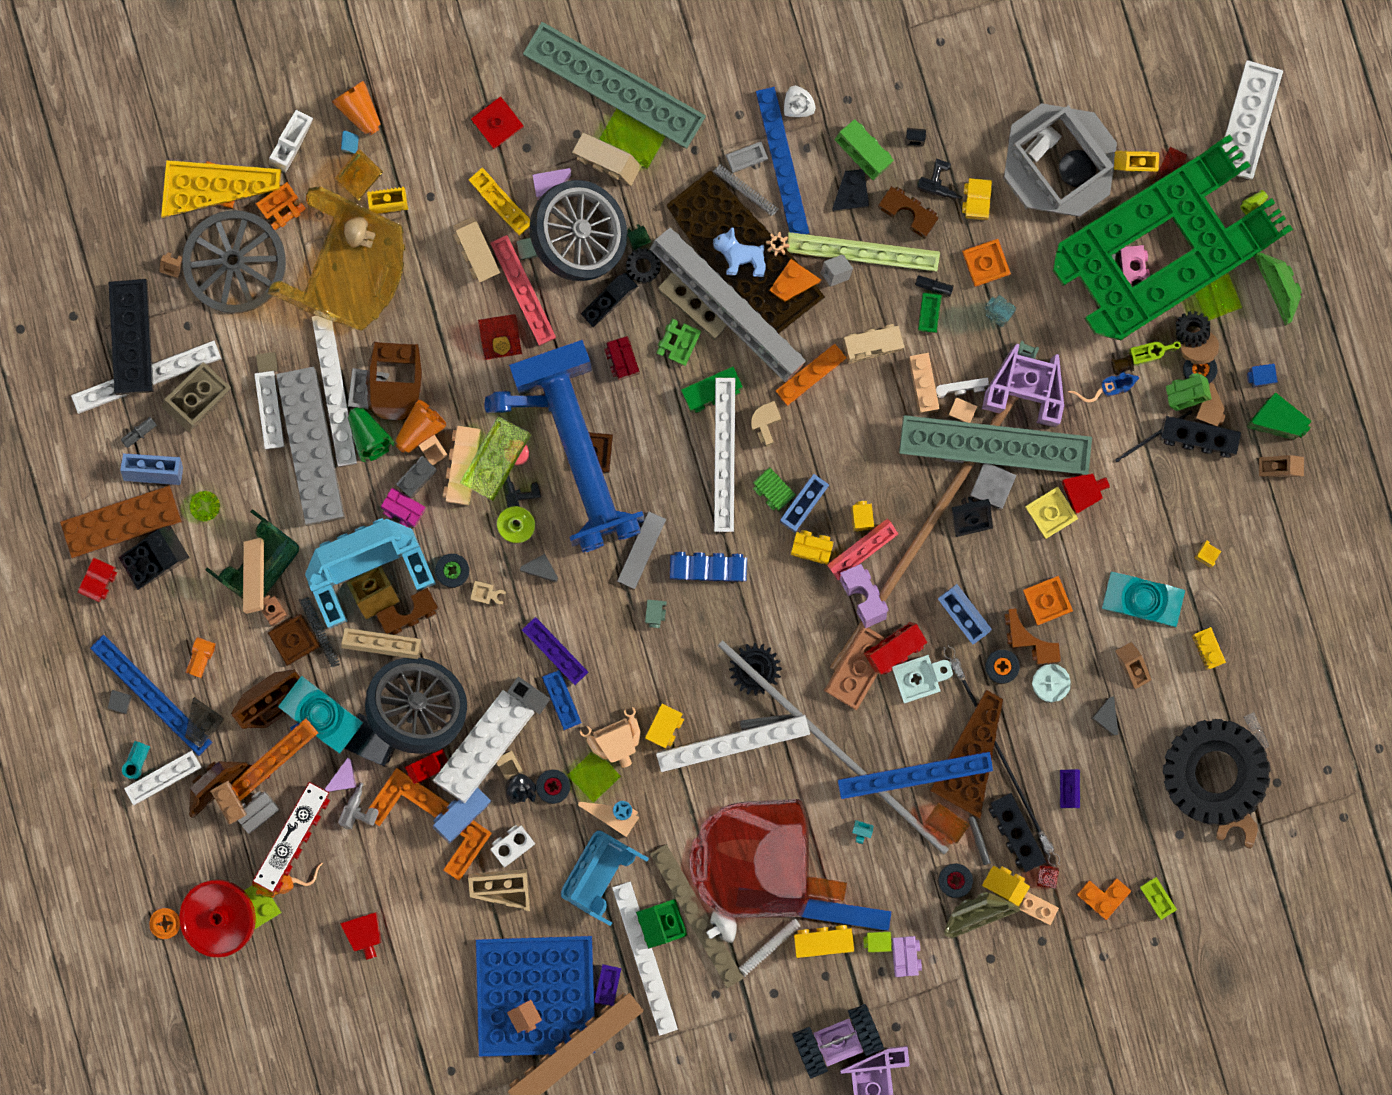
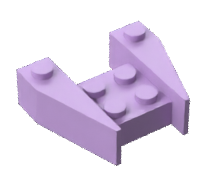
M1016 344L1011 348L986 389L982 409L1001 413L1006 408L1008 395L1041 403L1037 423L1055 428L1061 422L1064 409L1059 355H1054L1050 363L1017 355L1019 344Z
M908 1046L888 1047L841 1069V1074L852 1073L854 1095H893L890 1068L910 1066Z

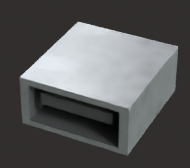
M983 463L970 497L978 501L989 499L992 507L1002 510L1016 475L991 464Z

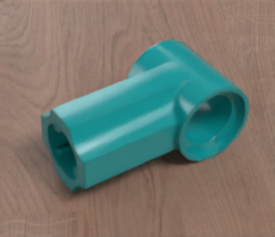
M134 741L126 763L122 766V774L126 778L136 780L141 776L142 767L151 748L150 746ZM130 766H135L136 773L129 776L127 769Z

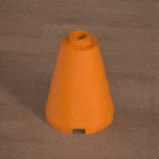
M364 81L332 101L364 134L369 133L371 136L380 130L378 126L381 124Z
M418 400L395 439L397 443L395 446L403 453L405 451L410 453L419 444L437 434L446 426L445 420L438 412L432 411L428 408L429 405L422 400Z

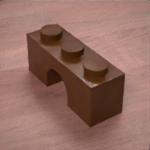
M891 186L879 203L878 209L892 218L901 210L910 211L913 214L914 221L909 229L923 239H926L939 219L936 216L937 213L931 208L925 209L922 207L921 202L916 198L912 197L910 199L905 196V192L899 187L893 188Z
M428 588L410 596L414 603V609L409 615H400L394 605L376 614L386 634L398 635L403 632L402 628L406 626L411 628L420 623L419 619L423 617L429 619L437 614L436 611L439 608Z

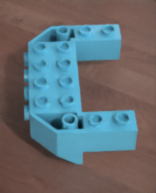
M381 518L372 522L373 525L359 527L355 529L354 533L349 535L347 533L337 537V540L331 543L330 541L324 542L319 545V548L315 549L305 576L329 629L348 622L333 586L400 557L404 558L417 591L436 584L416 535L411 528L389 519L383 520Z

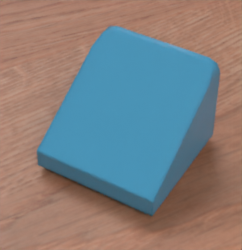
M343 131L342 152L357 154L359 136Z

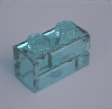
M1001 295L996 298L992 297L985 306L987 310L985 316L992 321L995 320L994 323L1001 328L1006 325L1016 311V307L1010 302L1007 303V300Z

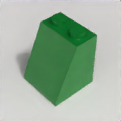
M1275 392L1267 399L1246 427L1295 440L1306 435L1311 428L1309 426L1311 420Z

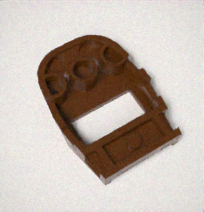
M373 342L372 355L369 358L366 376L369 409L376 417L383 420H405L415 403L419 400L422 368L419 345ZM377 362L415 364L414 383L376 381Z

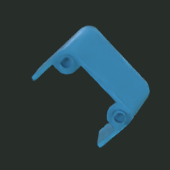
M596 831L562 887L561 896L584 912L611 926L612 922L602 917L607 905L606 901L601 898L620 864L629 866L634 862L636 856L645 861H648L649 858L608 834Z

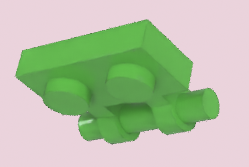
M671 319L669 325H666L663 339L657 345L659 348L656 354L663 356L665 351L668 350L671 352L668 359L686 367L701 331L687 324H683L681 330L676 328L678 321ZM673 334L678 336L674 346L669 344Z

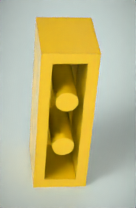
M847 925L836 926V930H828V927L816 928L817 932L810 933L809 929L797 930V934H793L796 958L854 952L852 928H847Z

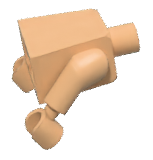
M632 707V715H628L625 709V719L593 732L587 726L589 729L587 735H584L582 730H580V734L587 738L586 742L594 754L602 759H609L611 763L619 761L622 768L632 764L629 755L636 752L635 747L638 745L640 738V728L637 719L634 718L636 714L634 707Z

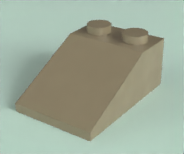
M203 362L164 399L162 408L190 433L229 392L231 387Z

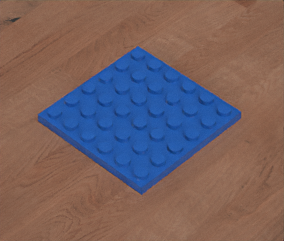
M592 936L476 939L479 1057L554 1054L556 1046L563 1041L566 1044L571 1040L570 1035L577 1029L582 1031L587 1027L585 1023L594 1017ZM532 1000L542 1021L536 1023L537 1028L528 1033L525 1030L517 1033L507 1012Z

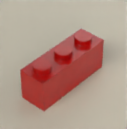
M908 622L866 651L864 655L875 673L885 675L893 670L892 667L896 664L907 661L908 656L912 653L920 652L928 642L917 623Z

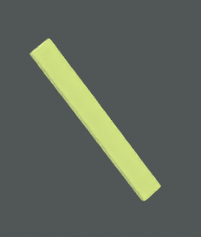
M790 232L788 233L787 244L790 246L786 248L790 253L827 258L844 255L847 260L929 271L938 270L940 251Z

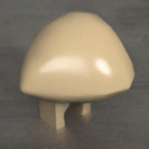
M363 217L352 218L345 224V237L352 248L359 245L369 248L372 246L373 241L368 239L374 240L375 233L366 230L368 222Z

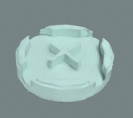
M1044 665L1033 676V691L1043 701H1060L1070 690V676L1059 665Z

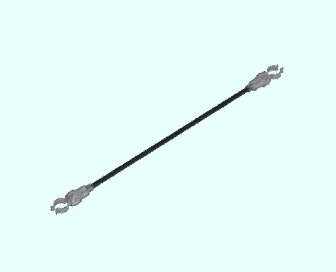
M948 658L950 659L949 663L952 670L962 681L976 708L977 702L965 680L960 660L958 658L953 660ZM995 740L994 746L1038 831L1044 853L1049 854L1054 851V846L1040 829Z

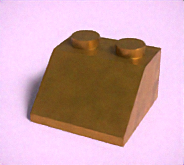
M382 566L367 571L346 582L366 620L400 602Z

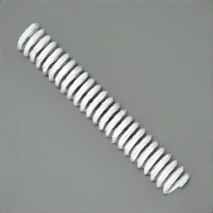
M796 919L789 922L785 928L778 932V935L776 934V937L773 936L771 941L769 940V943H766L767 945H764L760 951H757L753 957H750L746 964L744 963L739 967L743 977H746L750 970L752 971V968L755 969L757 964L759 965V962H762L761 960H764L768 954H771L775 948H778L782 941L787 940L791 933L794 934L793 931L796 932V929L801 927Z

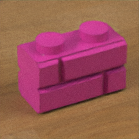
M394 488L390 490L381 505L384 515L391 519L394 516L400 519L399 523L408 528L410 526L415 528L426 510L425 506Z

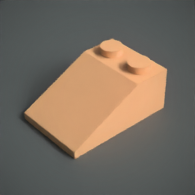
M579 802L578 806L626 837L639 819L636 816L638 812L633 808L632 814L628 819L619 820L613 814L614 806L587 802Z

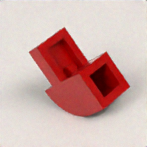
M442 749L405 768L413 784H416L438 774L448 762V759Z

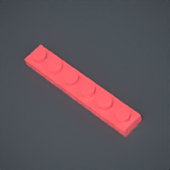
M508 235L491 242L492 249L538 345L541 346L556 339Z

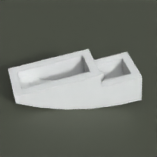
M298 110L294 112L281 134L277 146L269 157L270 166L281 169L285 173L287 172L313 121L312 117Z

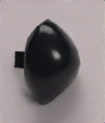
M517 773L507 780L505 794L509 803L525 802L527 798L531 802L535 801L536 794L534 792L536 791V785L529 777Z

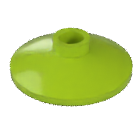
M518 506L508 507L500 513L497 519V529L505 540L512 543H521L533 535L535 521L531 513L526 509ZM514 520L520 521V524H515Z

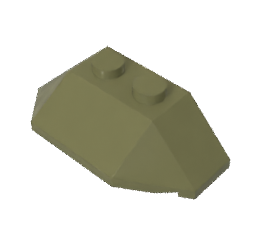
M989 892L981 893L978 895V898L964 900L961 902V905L954 908L945 927L944 935L951 939L1019 912L1021 911L1020 907Z

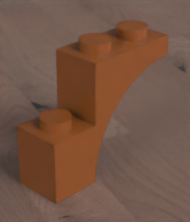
M1017 609L1007 610V614H1004L1005 625H1009V633H1006L1007 644H1011V648L1034 646V650H1031L1032 661H1036V665L1061 662L1059 643L1045 642L1035 638L1021 624Z

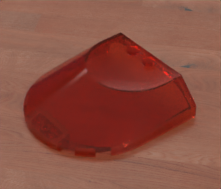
M802 800L739 802L721 808L715 815H711L702 824V829L697 838L693 840L689 860L691 878L702 900L721 914L734 918L802 917L809 900V822Z

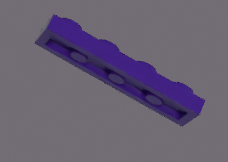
M536 617L522 629L574 685L589 673Z

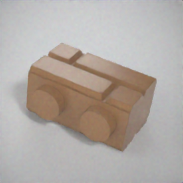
M229 780L210 790L229 825L247 815Z

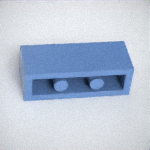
M123 453L120 471L124 481L181 485L183 465L180 457Z
M813 474L780 519V523L796 533L827 490L829 484Z
M958 584L938 598L972 644H975L992 630Z
M477 787L466 803L460 800H453L447 807L449 810L444 815L440 813L433 820L435 823L433 829L450 844L491 803V800Z

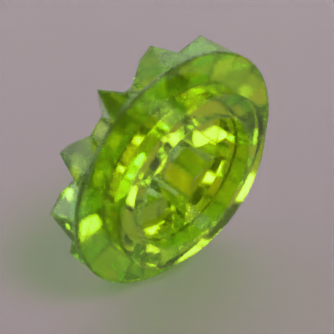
M210 491L196 493L191 498L189 504L193 517L205 522L214 519L219 514L221 506L218 497ZM200 500L210 503L208 506L210 513L204 509L200 510L202 507Z

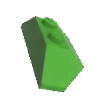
M1261 252L1257 253L1254 258L1286 326L1292 322L1301 299V288L1293 280L1292 276H1294L1290 265L1287 266L1286 262Z

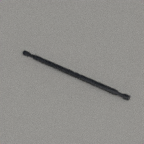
M1189 410L1185 415L1180 416L1179 419H1184L1193 412ZM1161 430L1124 453L1121 457L1116 458V463L1160 435Z

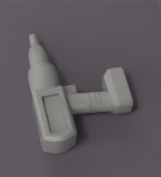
M360 783L359 787L356 788L347 806H344L338 820V824L345 829H352L356 819L373 826L379 813L377 809L369 808L367 813L364 814L361 813V808H358L361 801L363 783Z

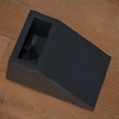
M171 525L156 530L118 558L135 587L139 590L175 569L190 557Z

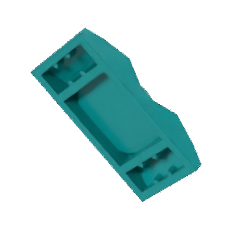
M1110 572L1102 609L1177 627L1185 590L1130 575Z
M303 676L299 678L278 706L299 724L304 719H307L318 731L316 737L338 753L343 751L364 723Z

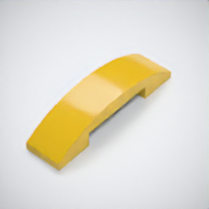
M483 167L469 179V182L519 236L530 227L529 217L518 208Z

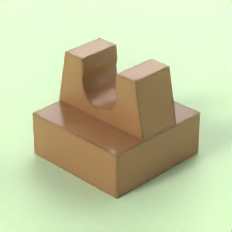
M168 252L161 258L160 272L178 278L181 270L182 256L174 259L171 258L172 253Z

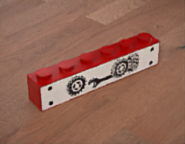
M311 782L308 783L252 881L253 887L272 897L275 892H280L284 884L281 882L285 875L289 876L293 868L291 863L294 858L297 860L301 855L303 849L300 847L303 842H308L312 835L310 832L312 826L318 825L321 819L319 815L321 810H326L331 801L328 799L329 792Z

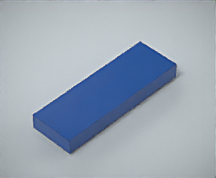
M560 670L543 676L542 679L563 729L567 730L581 724L582 722Z

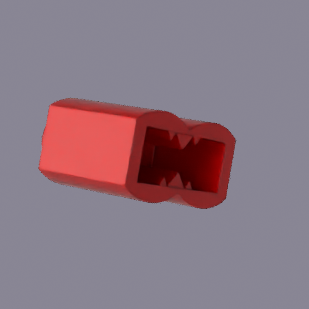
M93 558L77 593L97 602H101L102 599L105 600L110 591L107 589L109 583H113L118 573L115 571L116 567Z

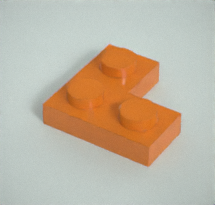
M1117 878L1105 892L1089 880L1078 892L1077 896L1107 920L1129 895L1131 890Z

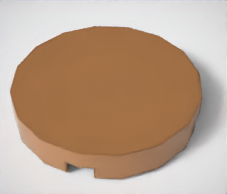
M1211 332L1207 343H1202L1200 347L1195 344V348H1192L1191 344H1189V347H1186L1185 343L1181 344L1183 357L1194 364L1209 363L1214 360V357L1219 352V342Z

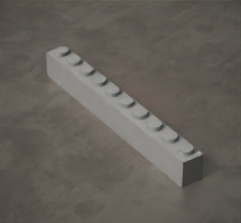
M669 228L654 241L650 250L784 382L800 370L806 361L802 355L796 352L789 345L788 341L782 338L745 299L741 298L734 288L728 285L719 273L715 272L691 246L687 245L678 233Z

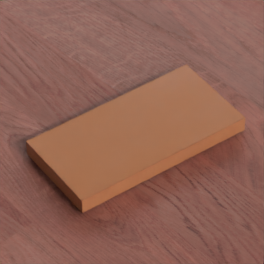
M861 625L824 692L857 710L878 674L875 673L864 653L885 638L870 628H865L864 625Z

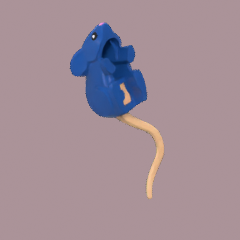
M1121 373L1118 376H1110L1102 381V387L1092 399H1086L1075 391L1068 392L1077 395L1084 402L1090 403L1096 401L1101 393H1104L1107 397L1121 392L1126 393L1138 381L1139 376Z

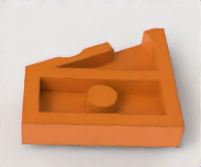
M791 259L769 292L786 302L810 287L819 284L821 279Z

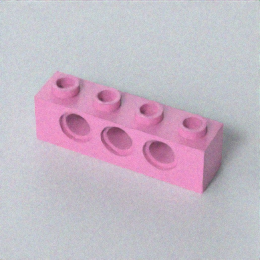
M1144 245L1129 246L1119 251L1120 269L1131 286L1133 281L1142 282L1150 277L1149 269H1146L1145 262H1148L1147 250H1144ZM1131 262L1139 264L1140 268L1138 271L1130 268Z

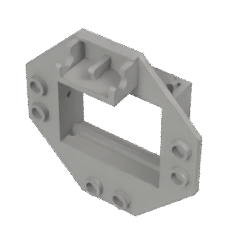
M1041 103L1011 125L1003 180L1008 184L1025 209L1030 208L1080 217L1110 195L1117 142L1094 112L1071 109L1069 105L1067 107H1060ZM1059 119L1063 121L1100 171L1063 199L1058 197L1021 147Z

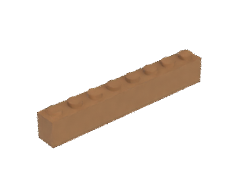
M623 992L615 999L617 1001L616 1004L612 1007L608 1004L600 1011L602 1014L597 1019L592 1017L585 1023L587 1026L582 1031L577 1029L572 1033L569 1042L566 1044L564 1041L554 1048L556 1050L551 1056L546 1054L539 1060L541 1064L538 1067L534 1068L532 1066L525 1071L524 1074L526 1076L522 1080L517 1078L509 1084L510 1089L508 1093L510 1095H541L644 1012L643 1008L630 992L627 995Z

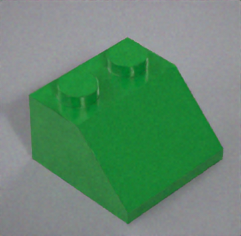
M676 899L636 912L648 949L688 936Z

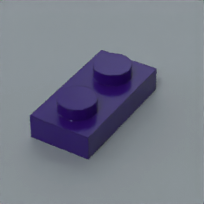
M1078 769L1060 770V808H1080V770Z
M602 964L595 1003L614 1005L621 968Z

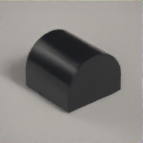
M907 128L905 145L923 147L926 139V129Z

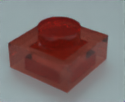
M1039 866L1037 886L1056 888L1059 868Z

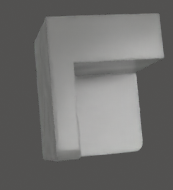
M840 255L824 261L820 273L831 287L849 280L853 267L844 255Z

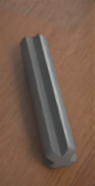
M787 714L741 720L740 726L741 730H747L794 718V716Z

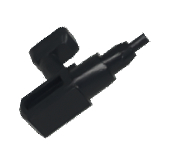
M936 159L931 180L921 177L917 182V190L944 198H958L961 200L963 196L957 195L958 193L941 185L942 180L939 179L941 170L948 171L951 163Z
M502 468L504 483L502 486L507 508L513 506L520 507L519 500L541 498L537 482L531 483V491L521 493L520 489L515 490L514 484L506 472V468Z

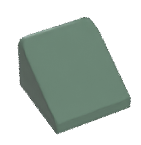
M531 238L517 241L520 260L538 257L533 248Z

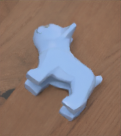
M734 228L714 238V248L724 254L729 264L727 275L736 276L739 265L751 262L755 268L753 277L764 276L766 266L763 254L764 245L758 247L739 244L735 238Z

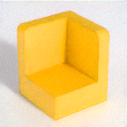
M1206 540L1194 558L1212 568L1221 551L1210 545V542Z

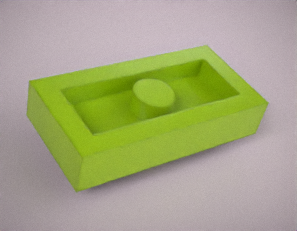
M1157 877L1139 887L1160 920L1177 910Z

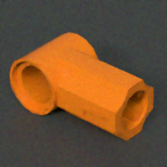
M197 637L193 644L192 656L185 673L202 678L207 662L213 655L216 643Z

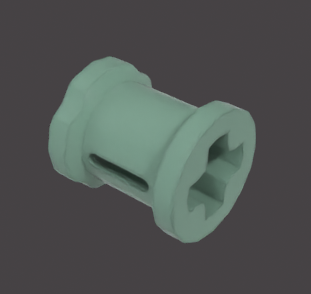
M1021 340L1017 355L1035 359L1039 347L1036 346L1034 348L1024 344V341Z

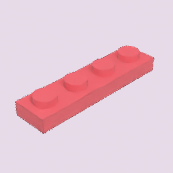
M887 518L827 566L834 577L840 580L841 572L862 563L897 536L898 532Z

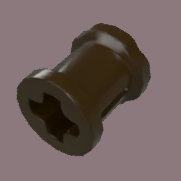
M1130 354L1125 358L1111 359L1115 376L1119 375L1120 372L1134 371V364Z

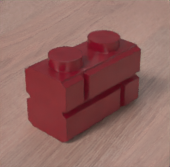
M628 336L606 343L607 348H604L607 360H612L613 366H610L613 378L617 377L618 381L640 374Z

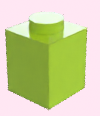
M890 931L866 932L867 937H863V946L867 948V952L892 951Z

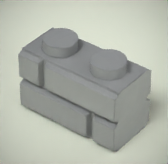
M259 791L251 797L253 801L248 805L242 804L247 815L239 819L238 822L248 834L280 810L266 791L263 793Z

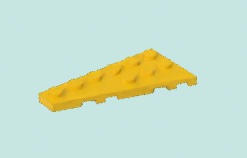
M166 160L161 217L165 218L279 190L281 169Z

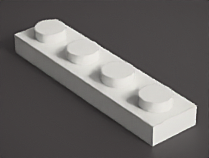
M274 371L256 373L255 381L265 450L285 447Z
M190 751L124 789L132 804L136 805L199 770L202 766L194 752Z

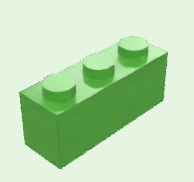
M855 119L842 129L834 139L873 181L888 169L894 161L890 153L884 150L878 144V141L865 130L864 126Z

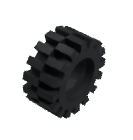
M637 248L636 251H632L631 255L628 256L626 269L633 281L635 280L637 283L642 282L643 284H646V282L650 283L653 279L657 278L660 272V259L651 250ZM647 259L651 263L650 270L645 273L639 272L636 269L638 260Z
M1189 311L1188 315L1183 313L1182 318L1179 316L1178 321H1176L1177 340H1180V344L1183 345L1185 343L1186 347H1189V344H1191L1192 348H1195V344L1200 347L1202 343H1207V340L1210 338V321H1208V317H1204L1203 313L1198 315V311H1194V314H1191V311ZM1196 326L1200 328V331L1192 333L1188 332L1186 328Z

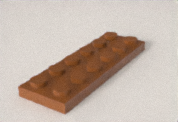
M169 485L61 521L60 524L71 558L73 559L155 532L169 525L173 526L182 523L171 486Z

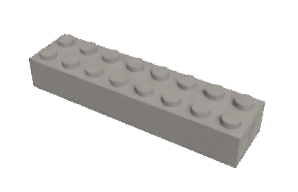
M315 367L276 374L305 524L311 526L345 519Z

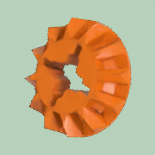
M168 908L155 911L149 922L151 932L160 939L174 937L180 930L178 914ZM164 915L167 921L173 922V924L167 926L166 931L164 926L157 925V923L163 922Z

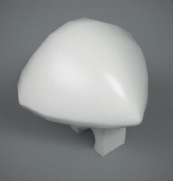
M796 85L789 87L784 103L785 116L807 117L814 114L816 107L810 93Z
M713 910L711 923L714 925V928L706 932L708 937L711 939L719 934L721 940L732 943L737 932L735 918L726 912Z

